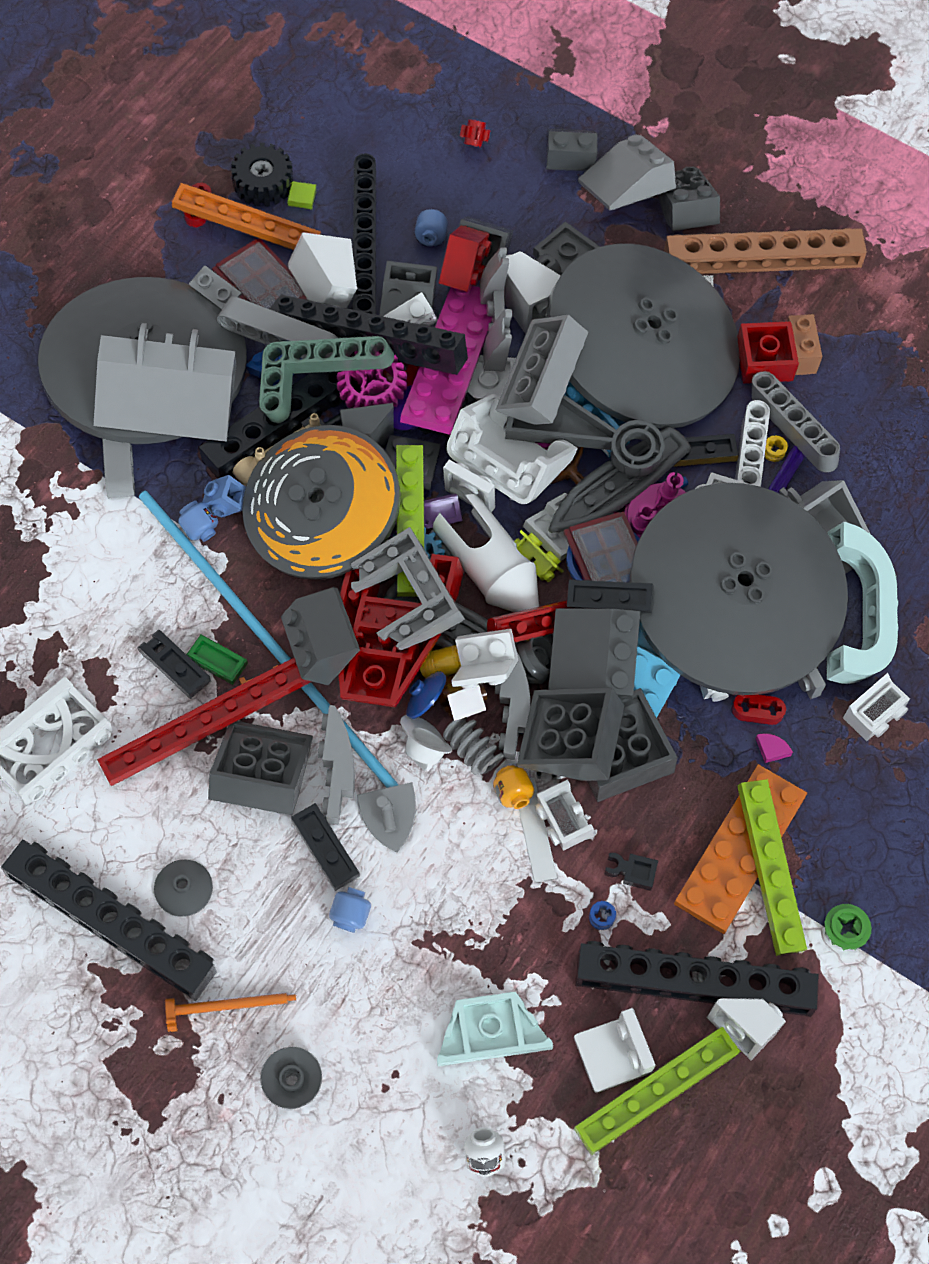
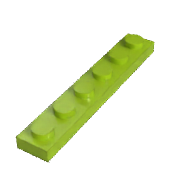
M396 445V472L401 492L400 509L397 517V534L410 527L424 548L423 445ZM404 571L398 573L397 597H418Z
M768 779L740 783L737 787L776 956L803 952L808 949Z
M722 1026L574 1127V1130L589 1153L593 1155L737 1056L741 1051Z

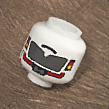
M483 1127L474 1130L465 1139V1162L470 1172L482 1177H490L504 1167L506 1161L504 1141L499 1133L490 1128Z

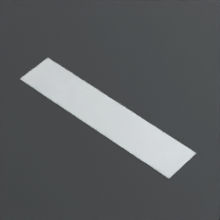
M530 778L534 786V795L529 800L530 802L527 806L519 809V814L536 883L557 879L545 822L540 819L535 805L539 804L535 778Z

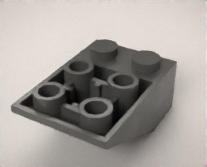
M685 167L683 170L675 171L676 189L658 194L665 220L672 231L720 224V196L700 169Z
M387 261L380 316L386 315L421 292L433 309L437 285V267Z

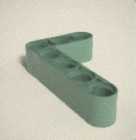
M378 336L272 342L263 351L260 408L272 422L281 423L290 414L293 374L385 369L393 363L394 353L386 340ZM379 350H384L382 354L375 356ZM358 351L354 357H350L353 352ZM333 352L329 358L324 359L328 353ZM307 354L304 359L299 360L302 355ZM282 355L278 361H275L278 356ZM280 379V382L273 386L274 382ZM279 404L275 410L271 411L274 405Z

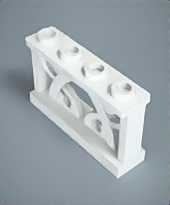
M63 677L0 730V759L3 757L14 763L9 774L0 765V779L25 805L39 800L50 785L61 781L71 767L82 763L92 749L97 745L104 744L110 738L113 732L110 721L66 677ZM73 699L83 710L71 715L67 703ZM55 715L54 721L58 722L48 724L46 720ZM81 718H89L94 721V727L85 735H82L80 730L87 727V725L84 723L73 725L74 721ZM37 728L45 731L63 728L59 752L49 755H30L34 748L32 732ZM22 740H27L28 743L24 752L20 753L24 747H18L17 745ZM22 765L25 766L24 775L26 779L31 772L37 774L28 784H21L17 781V772Z

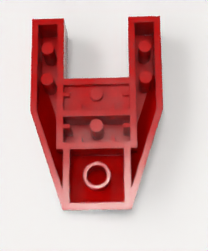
M432 554L431 563L449 594L456 601L464 572L459 557ZM354 569L345 573L340 596L360 651L339 673L340 697L342 700L396 707L442 633L403 650H399L396 647L398 642L390 637L385 641L377 635L378 631L419 607L422 603L421 601L420 603L377 598L380 583L355 593L351 587V582L359 581V569Z

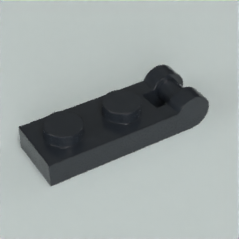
M161 630L153 633V638L147 643L143 642L137 647L142 656L153 663L189 699L211 681L210 676ZM158 647H163L159 653L155 652Z

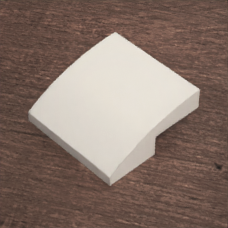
M566 493L549 501L544 510L525 520L523 525L529 533L532 532L543 543L541 546L547 552L550 550L560 561L567 557L569 544L563 532L550 533L548 528L560 503L567 496Z

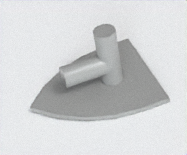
M412 782L357 795L363 821L371 834L381 844L396 853L408 839L414 825L416 800Z

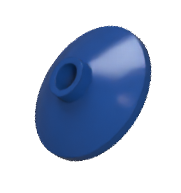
M435 672L423 681L418 679L413 683L409 690V693L412 695L406 709V715L409 718L415 719L420 717L435 703L446 683V675L443 672Z

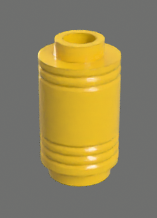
M453 645L431 651L420 668L423 677L426 678L438 671L443 672L446 676L456 674L461 667L457 646Z

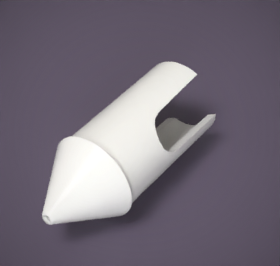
M468 494L465 496L473 507L472 515L490 538V541L482 547L470 548L439 513L433 524L434 532L454 557H459L462 568L485 596L488 604L512 612L539 607L536 565L517 550L514 540L478 495Z

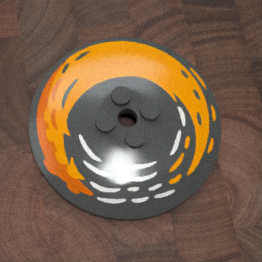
M321 425L302 429L276 443L265 453V457L253 469L243 497V520L247 535L261 557L271 566L285 574L302 579H327L343 575L354 570L351 566L352 562L385 543L390 536L400 509L401 492L399 478L391 459L383 448L362 432L336 425ZM315 492H324L321 501L317 503L311 502L312 495Z

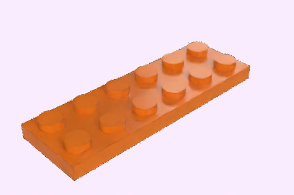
M758 764L748 782L768 779L782 838L805 799L807 792ZM738 796L674 902V905L722 934L726 933L758 878L740 796Z

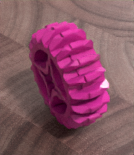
M378 351V352L375 354V356L380 355V354H381L380 351ZM394 355L393 363L385 369L338 372L337 380L339 382L337 383V389L340 392V398L342 401L346 400L348 408L393 403V406L397 407V399H403V391L407 389V382H405L407 380V373L403 371L404 365L402 362L398 363V357ZM384 370L392 376V383L387 382V378L383 377ZM352 380L357 381V384L361 386L360 393L351 386Z

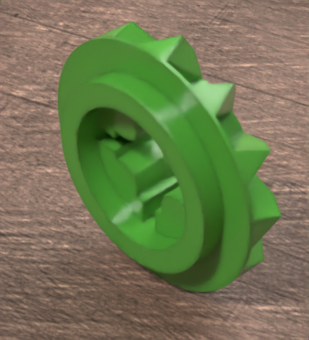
M841 904L835 906L829 911L824 921L825 935L829 937L832 945H837L842 950H857L866 944L870 938V919L862 909L855 905ZM854 920L855 922L851 928L854 933L847 932L841 935L840 933L843 928L841 922L847 924Z

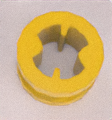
M777 435L768 437L764 457L772 462L781 461L785 457L788 448L786 440ZM774 446L779 447L776 452L771 450Z

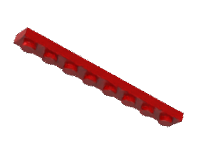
M292 658L97 760L108 782L113 786L312 681L301 679L295 658Z

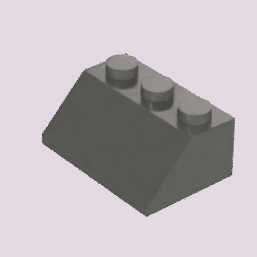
M333 587L298 598L281 616L301 679L329 686L360 651L338 588Z

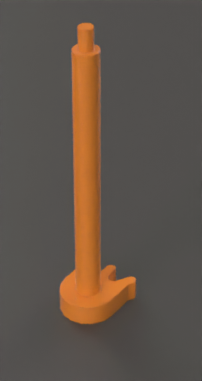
M287 993L179 1005H175V998L165 999L168 1032L177 1031L176 1016L287 1004V1001L296 1000V994L287 995Z

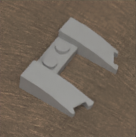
M500 248L487 263L480 280L481 304H487V316L492 318V323L488 324V335L483 347L484 371H505L512 339L509 328L512 309H505L504 287L509 267V258H506L507 248Z
M410 527L351 563L353 569H359V581L351 582V587L355 593L404 571L419 597L422 605L377 632V635L384 641L390 637L398 642L396 647L399 650L426 641L465 620L428 558L418 537Z

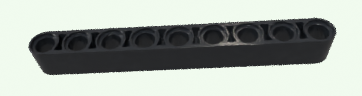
M364 153L358 155L354 160L353 260L357 290L353 295V310L376 315V160L372 155Z

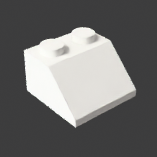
M719 999L707 1017L718 1029L723 1026L736 1046L750 1060L766 1046L786 1022L782 1018V1012L774 1004H768L763 999Z

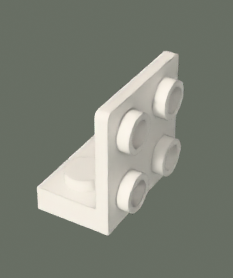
M512 629L458 636L455 642L461 667L451 680L452 686H461L463 689L477 686L478 683L489 682L490 685H497L505 682L518 662Z
M633 1008L622 1011L618 1020L583 1031L574 1036L576 1046L595 1093L651 1074L656 1066Z

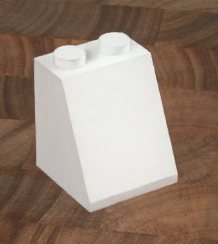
M302 232L288 262L290 271L308 300L347 309L357 290L351 239Z
M519 251L513 255H506V258H509V267L504 287V304L508 309H512L513 317L526 334L532 320L547 318L549 298L561 275Z

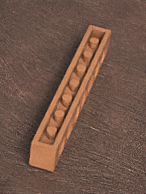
M851 228L757 233L677 234L667 236L664 252L681 259L700 274L861 268L867 253L862 229Z

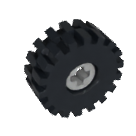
M260 143V147H255V144L249 145V150L245 147L242 148L241 155L236 153L234 156L235 161L231 163L233 189L235 193L237 192L240 199L244 198L245 203L249 205L253 201L254 206L260 207V203H265V207H268L270 202L273 201L276 205L280 203V197L284 200L288 197L287 192L290 193L293 181V170L290 157L287 153L284 154L282 148L279 147L275 150V145L273 144L265 147V143Z

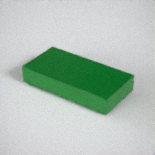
M200 634L186 654L199 667L232 685L248 664L247 659L202 634Z

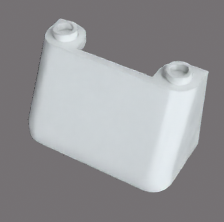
M491 394L462 408L447 442L449 456L454 461L466 465L472 473L489 478L496 489L520 504H527L536 499L573 460L578 449L563 439L551 443L548 450H545L535 442L505 439L508 416L495 410L500 399L495 394Z

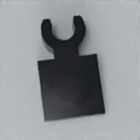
M609 853L608 860L615 862L618 867L614 869L606 867L604 872L606 876L617 877L623 875V884L649 891L652 890L658 860L630 853L629 859L626 861L617 853Z

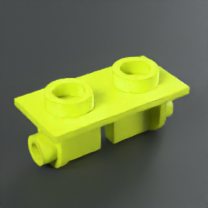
M522 530L520 531L524 537L521 540L519 538L514 540L517 550L529 561L533 557L536 559L533 563L536 565L537 575L542 581L550 582L555 577L553 572L556 569L561 573L563 572L558 566L561 561L550 550L545 553L540 548L543 543L532 532L527 535Z

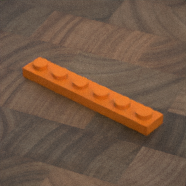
M183 183L180 184L172 200V208L292 250L295 249L302 232L321 235V231Z

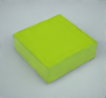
M292 181L288 206L312 209L317 191L316 185Z

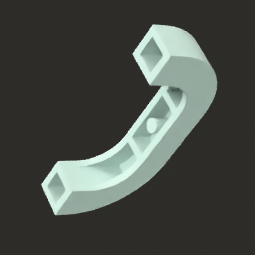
M842 522L829 530L828 535L834 543L841 560L852 566L862 583L863 644L861 650L843 645L827 655V680L852 684L883 670L891 662L895 654L898 639L897 580L892 562L881 544L864 529L847 522Z

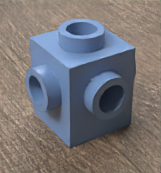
M229 475L215 479L206 485L202 502L207 503L215 516L225 517L240 512L243 508L246 486Z

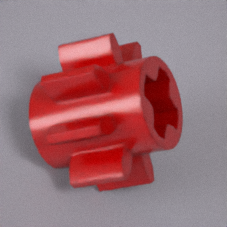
M468 119V125H462L460 136L465 137L464 144L482 147L483 141L488 142L490 130L485 129L486 123Z

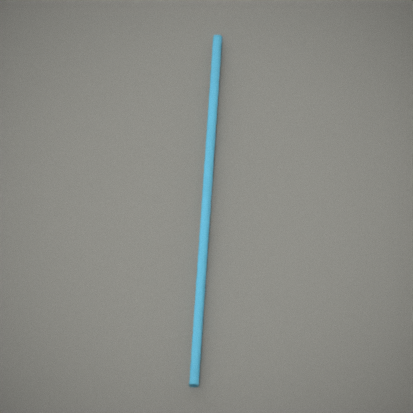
M147 491L142 492L139 495V499L280 664L290 660L291 658L153 497ZM312 683L301 687L321 712L328 714L330 704ZM343 720L351 747L385 787L389 788L399 785Z

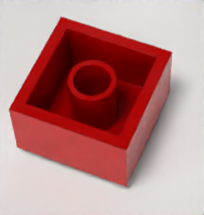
M463 225L453 231L449 236L439 284L466 292L473 286H476L478 280H481L482 273L486 267L482 263L484 256H488L491 248V242L488 241L490 233Z
M791 321L741 324L737 339L743 383H752L753 376L761 371L770 372L780 382L793 381L799 361Z

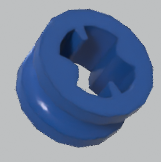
M607 901L596 902L589 913L590 924L597 930L609 929L616 919V910ZM600 909L606 910L605 914H610L606 922L599 921L600 917H595Z

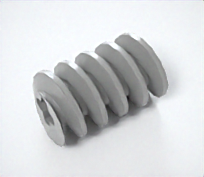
M468 717L452 721L445 729L443 738L446 741H451L450 746L457 750V755L460 758H464L465 765L472 766L471 772L474 775L485 774L501 762L504 758L503 753L496 756L493 755L497 746L486 747L490 738L488 736L482 739L479 738L484 730L482 728L472 730L477 723L474 719L466 722Z

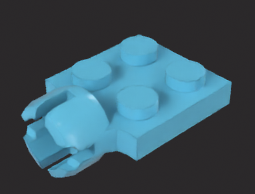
M637 646L634 690L641 688L657 718L680 674L669 667L657 655Z

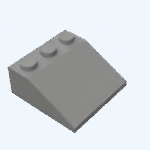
M632 135L627 140L616 144L578 178L579 183L609 210L676 189L674 161L642 135Z

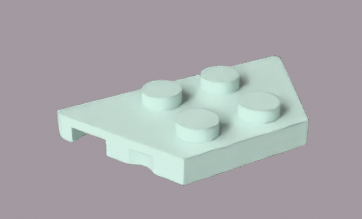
M516 992L456 1000L437 1058V1066L552 1050L553 1042L541 1030L537 1020L532 1013L528 1012L524 1002Z

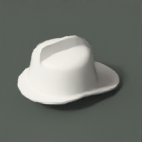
M407 715L401 717V726L408 735L405 748L406 754L424 771L430 770L433 765L439 763L445 753L449 754L452 752L451 746L429 722L420 717L411 719Z

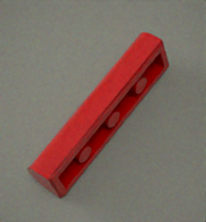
M567 600L489 618L487 621V632L512 629L514 642L554 633L556 609H568Z

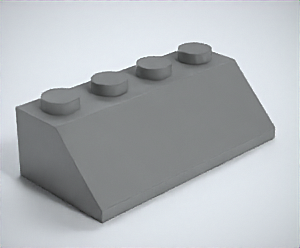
M569 315L532 320L495 410L501 414L533 425L553 423L570 377L575 370L580 352L584 347L588 331Z

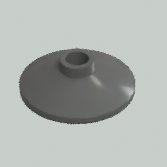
M177 860L166 865L159 872L154 883V895L159 906L167 913L180 917L190 916L202 910L209 902L213 891L212 879L207 869L200 863L192 860ZM182 880L187 881L188 884L185 888L180 889L177 887L178 882Z
M299 1047L282 1048L274 1052L263 1065L260 1077L262 1090L268 1100L278 1107L284 1109L303 1107L310 1103L320 1090L322 1071L319 1062L305 1049ZM291 1075L298 1078L297 1083L294 1085L286 1083V1079Z

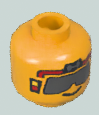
M509 765L497 772L493 781V788L500 803L504 807H514V809H521L527 806L530 802L529 800L534 795V786L526 770L515 765Z

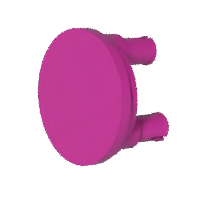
M675 472L670 473L666 481L650 485L625 506L624 513L630 527L639 538L649 522L664 506L686 493L680 488L684 483L681 474L677 473L676 477L673 478Z

